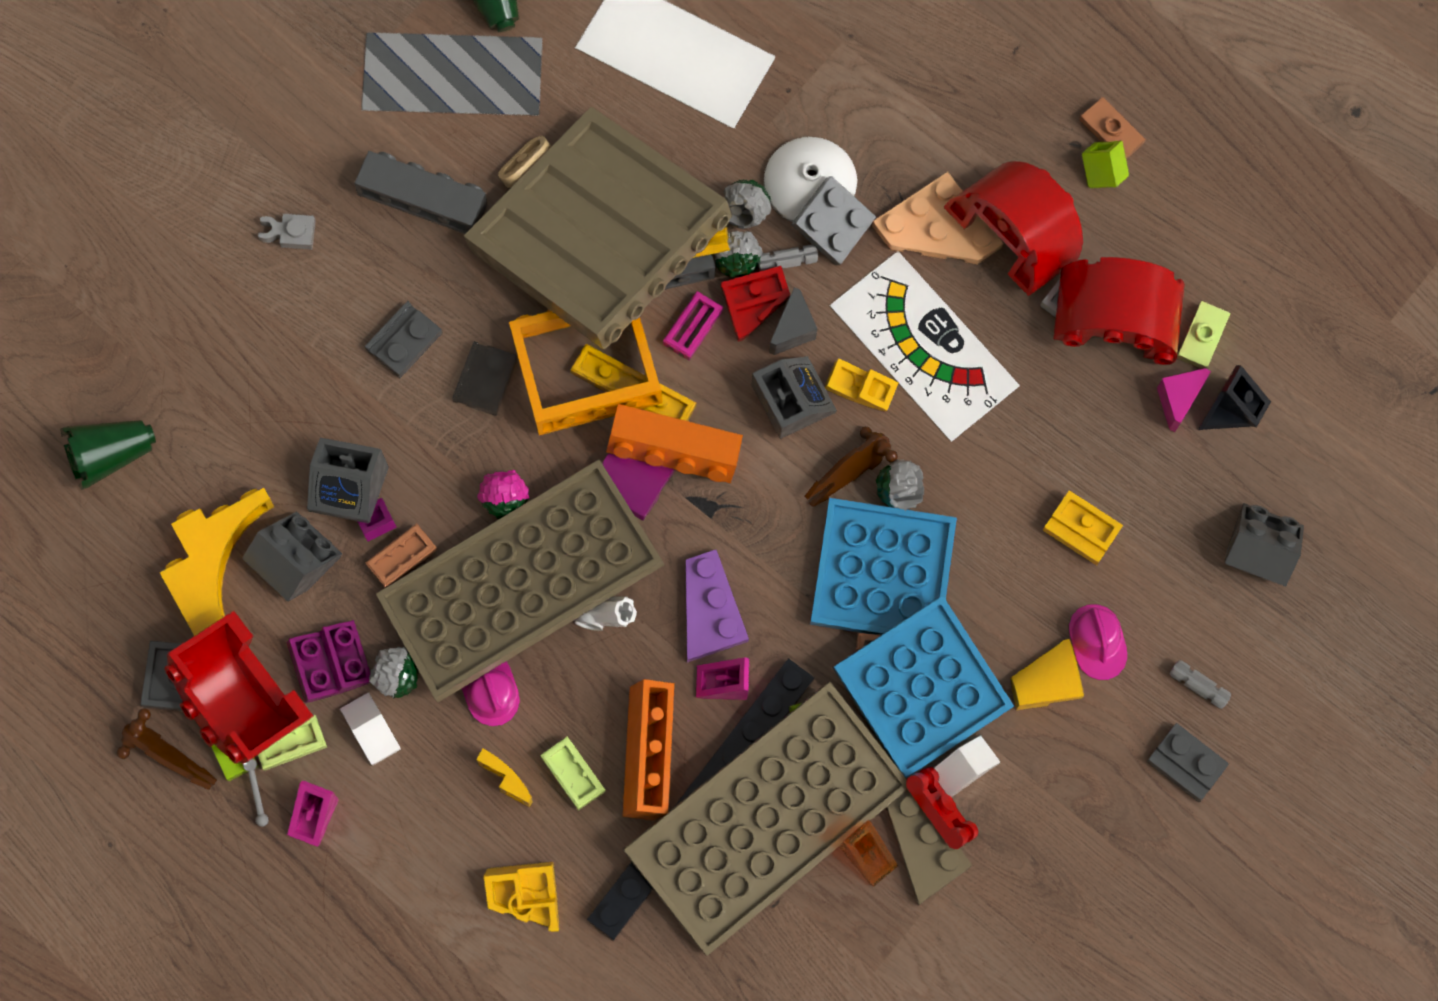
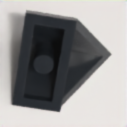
M1236 365L1198 430L1239 427L1257 428L1271 401L1241 365Z

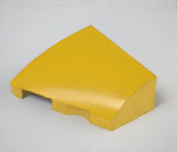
M1070 639L1063 640L1010 678L1016 710L1048 706L1050 703L1082 699L1084 697L1080 674Z
M553 862L488 868L486 870L484 882L488 909L501 914L510 913L516 919L526 923L530 920L549 927L548 931L551 932L559 931Z

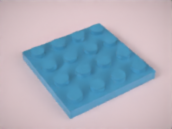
M829 498L810 625L882 635L940 596H944L946 599L957 518Z
M940 596L832 667L889 757L905 778L1014 707L944 596Z

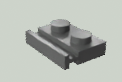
M407 301L365 345L366 351L373 354L378 361L401 378L443 332L439 326Z
M1177 723L1146 761L1198 802L1203 800L1204 796L1229 765L1227 761Z

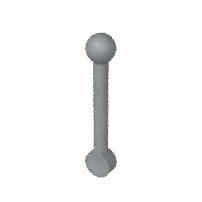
M251 759L243 764V767L248 771L257 810L255 822L258 826L264 827L268 824L269 818L264 814L256 779L255 768L257 762Z

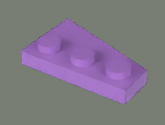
M717 550L686 559L687 663L749 641Z

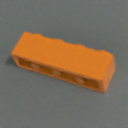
M618 404L606 453L614 454L619 458L643 461L651 466L672 468L683 474L706 477L715 482L731 484L738 462L743 435Z
M643 679L632 685L629 689L623 817L654 821L668 813L675 683Z

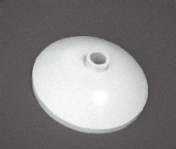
M802 137L785 143L774 152L765 169L764 187L771 197L770 204L782 217L793 222L826 177H834L845 189L855 196L857 174L852 160L838 145L822 138ZM812 169L817 172V175L809 176L806 172Z

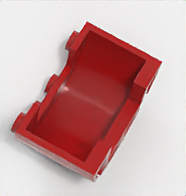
M1011 161L1001 164L949 200L943 207L963 229L972 225L977 216H979L1018 256L1008 275L1028 296L1060 274L1064 266L1077 261L1082 251V227L1078 213L1073 205L1072 196L1064 191L1047 170L1040 169L1029 163Z
M1101 257L1100 262L1097 261L1095 264H1088L1087 259L1069 263L1061 269L1053 339L1063 341L1064 345L1070 347L1084 345L1093 336L1101 337L1107 343L1118 344L1126 342L1134 344V347L1137 349L1145 350L1143 358L1153 359L1154 363L1159 365H1171L1176 361L1178 353L1184 282L1182 279L1175 280L1174 272L1165 267L1136 259Z
M232 611L169 652L167 655L168 665L164 667L168 678L174 683L183 701L180 704L182 712L189 720L194 719L201 728L200 735L205 743L210 747L215 745L234 764H245L313 718V714L295 690L285 695L249 648L254 636L235 611Z

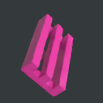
M697 291L664 338L663 345L673 348L674 352L677 354L681 353L684 355V358L690 360L723 312V306ZM702 302L704 305L681 339L676 342L674 338L698 303ZM712 308L713 312L688 348L684 347L708 310Z

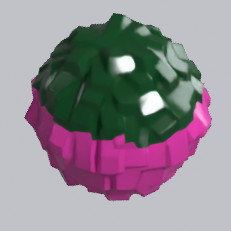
M515 470L484 475V480L480 483V490L477 495L482 507L486 508L488 513L495 516L496 519H501L526 504L530 497L528 495L529 488Z

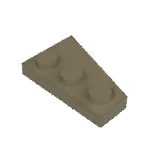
M908 789L886 807L919 906L968 870L972 864L960 848L952 849L947 845Z

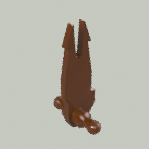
M862 427L860 436L866 439V442L859 448L855 447L819 481L816 480L804 497L808 500L822 489L824 490L809 504L814 507L828 500L829 496L854 481L868 468L873 470L882 462L884 456L888 462L896 461L898 454L896 451L891 450L889 438L883 433L872 432L870 427Z
M147 708L140 709L137 719L132 720L130 724H126L122 730L123 737L121 741L123 744L118 748L117 756L121 759H126L130 755L131 748L137 746L145 751L144 754L161 765L184 776L191 783L210 790L212 784L214 785L217 779L204 767L201 768L177 748L161 739L160 734L151 728H147L145 723L150 719L151 712Z

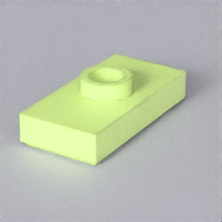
M1201 301L1177 359L1200 369H1207L1231 313Z
M313 715V718L258 755L264 771L327 748L316 715Z
M568 736L540 755L578 811L606 792Z

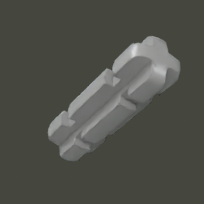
M812 244L803 246L801 250L796 247L774 251L773 255H770L769 252L763 253L757 267L760 272L782 266V269L801 266V262H805V265L812 264L818 261V252L816 246Z
M1182 660L1175 663L1170 671L1171 677L1179 682L1183 680L1186 687L1204 699L1210 698V703L1222 709L1226 706L1231 698L1229 691L1223 687L1217 688V683L1197 670H1190L1191 666Z

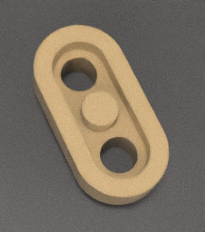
M544 136L530 140L500 169L498 177L506 187L511 188L552 146Z

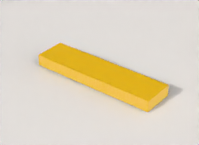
M585 344L570 369L571 374L605 392L647 382L646 375L588 344ZM659 383L663 403L641 409L688 421L697 403Z

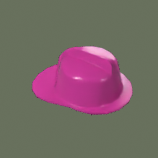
M1098 604L1079 608L1071 617L1069 634L1076 660L1081 670L1089 677L1097 680H1109L1118 676L1124 669L1127 661V647L1119 620L1110 609Z
M507 661L462 688L471 714L482 724L488 726L503 725L510 721L518 711L520 703L519 691Z

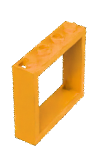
M550 310L533 316L522 315L516 318V320L509 322L539 435L615 416L618 404L643 409L663 403L660 384L640 317L631 322V327L647 382L544 409L541 406L523 338L570 327V325Z

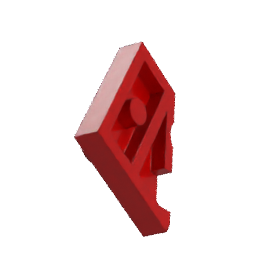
M782 266L721 282V289L738 342L743 341L790 298Z

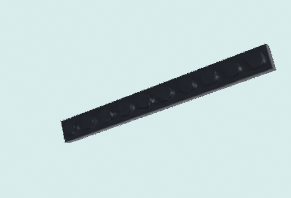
M788 658L676 805L787 716L790 712L789 706L795 705L815 677ZM632 862L587 919L589 923L613 941L653 891V888Z

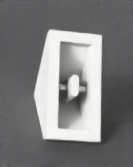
M369 692L340 708L372 766L401 750Z
M979 736L959 747L939 763L935 769L939 774V784L947 795L953 797L998 765L1000 761L982 736Z

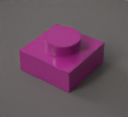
M383 498L377 500L370 523L357 521L367 542L397 528Z

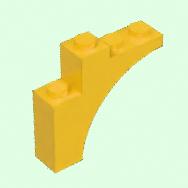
M265 488L246 492L240 497V501L231 506L223 505L218 507L211 513L212 516L207 519L199 508L195 511L191 509L181 513L176 518L177 521L171 523L189 557L184 560L183 558H178L166 565V570L160 572L194 636L225 617L222 603V584L226 564L234 546L246 529L260 516L274 508Z

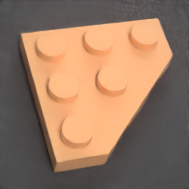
M948 172L872 223V227L888 248L894 251L903 252V250L920 252L924 256L942 259L950 257L965 260L966 263L979 264L1003 246V242L998 235L979 216H977L972 225L963 229L943 208L949 200L962 192V189Z

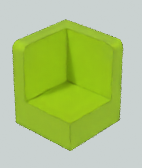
M1123 141L1094 142L1082 153L1089 188L1117 187L1129 176Z

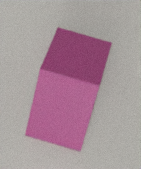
M1204 368L1162 378L1157 391L1169 430L1173 432L1177 430L1211 371Z
M743 657L697 665L696 698L747 700L749 658Z
M302 780L299 785L287 835L318 847L339 800L334 792Z

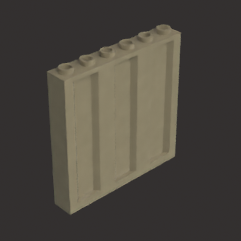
M590 107L464 235V238L473 254L605 350L611 343L616 342L620 338L623 330L633 320L638 319L642 315L644 308L654 298L659 297L663 293L666 285L676 275L681 274L685 270L687 263L697 253L702 252L706 248L709 240L728 225L732 214L727 199L605 115Z

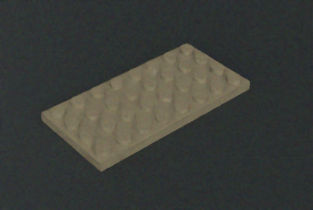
M597 460L376 593V596L437 702H440L664 566V563L600 460Z
M827 682L622 850L704 955L708 956L907 790V779L832 683Z

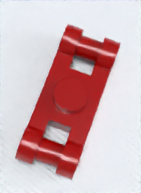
M926 767L920 770L919 773L908 777L906 781L908 791L950 848L959 849L978 836L976 824L965 820L957 809L953 798L947 795L939 784V774L935 768Z

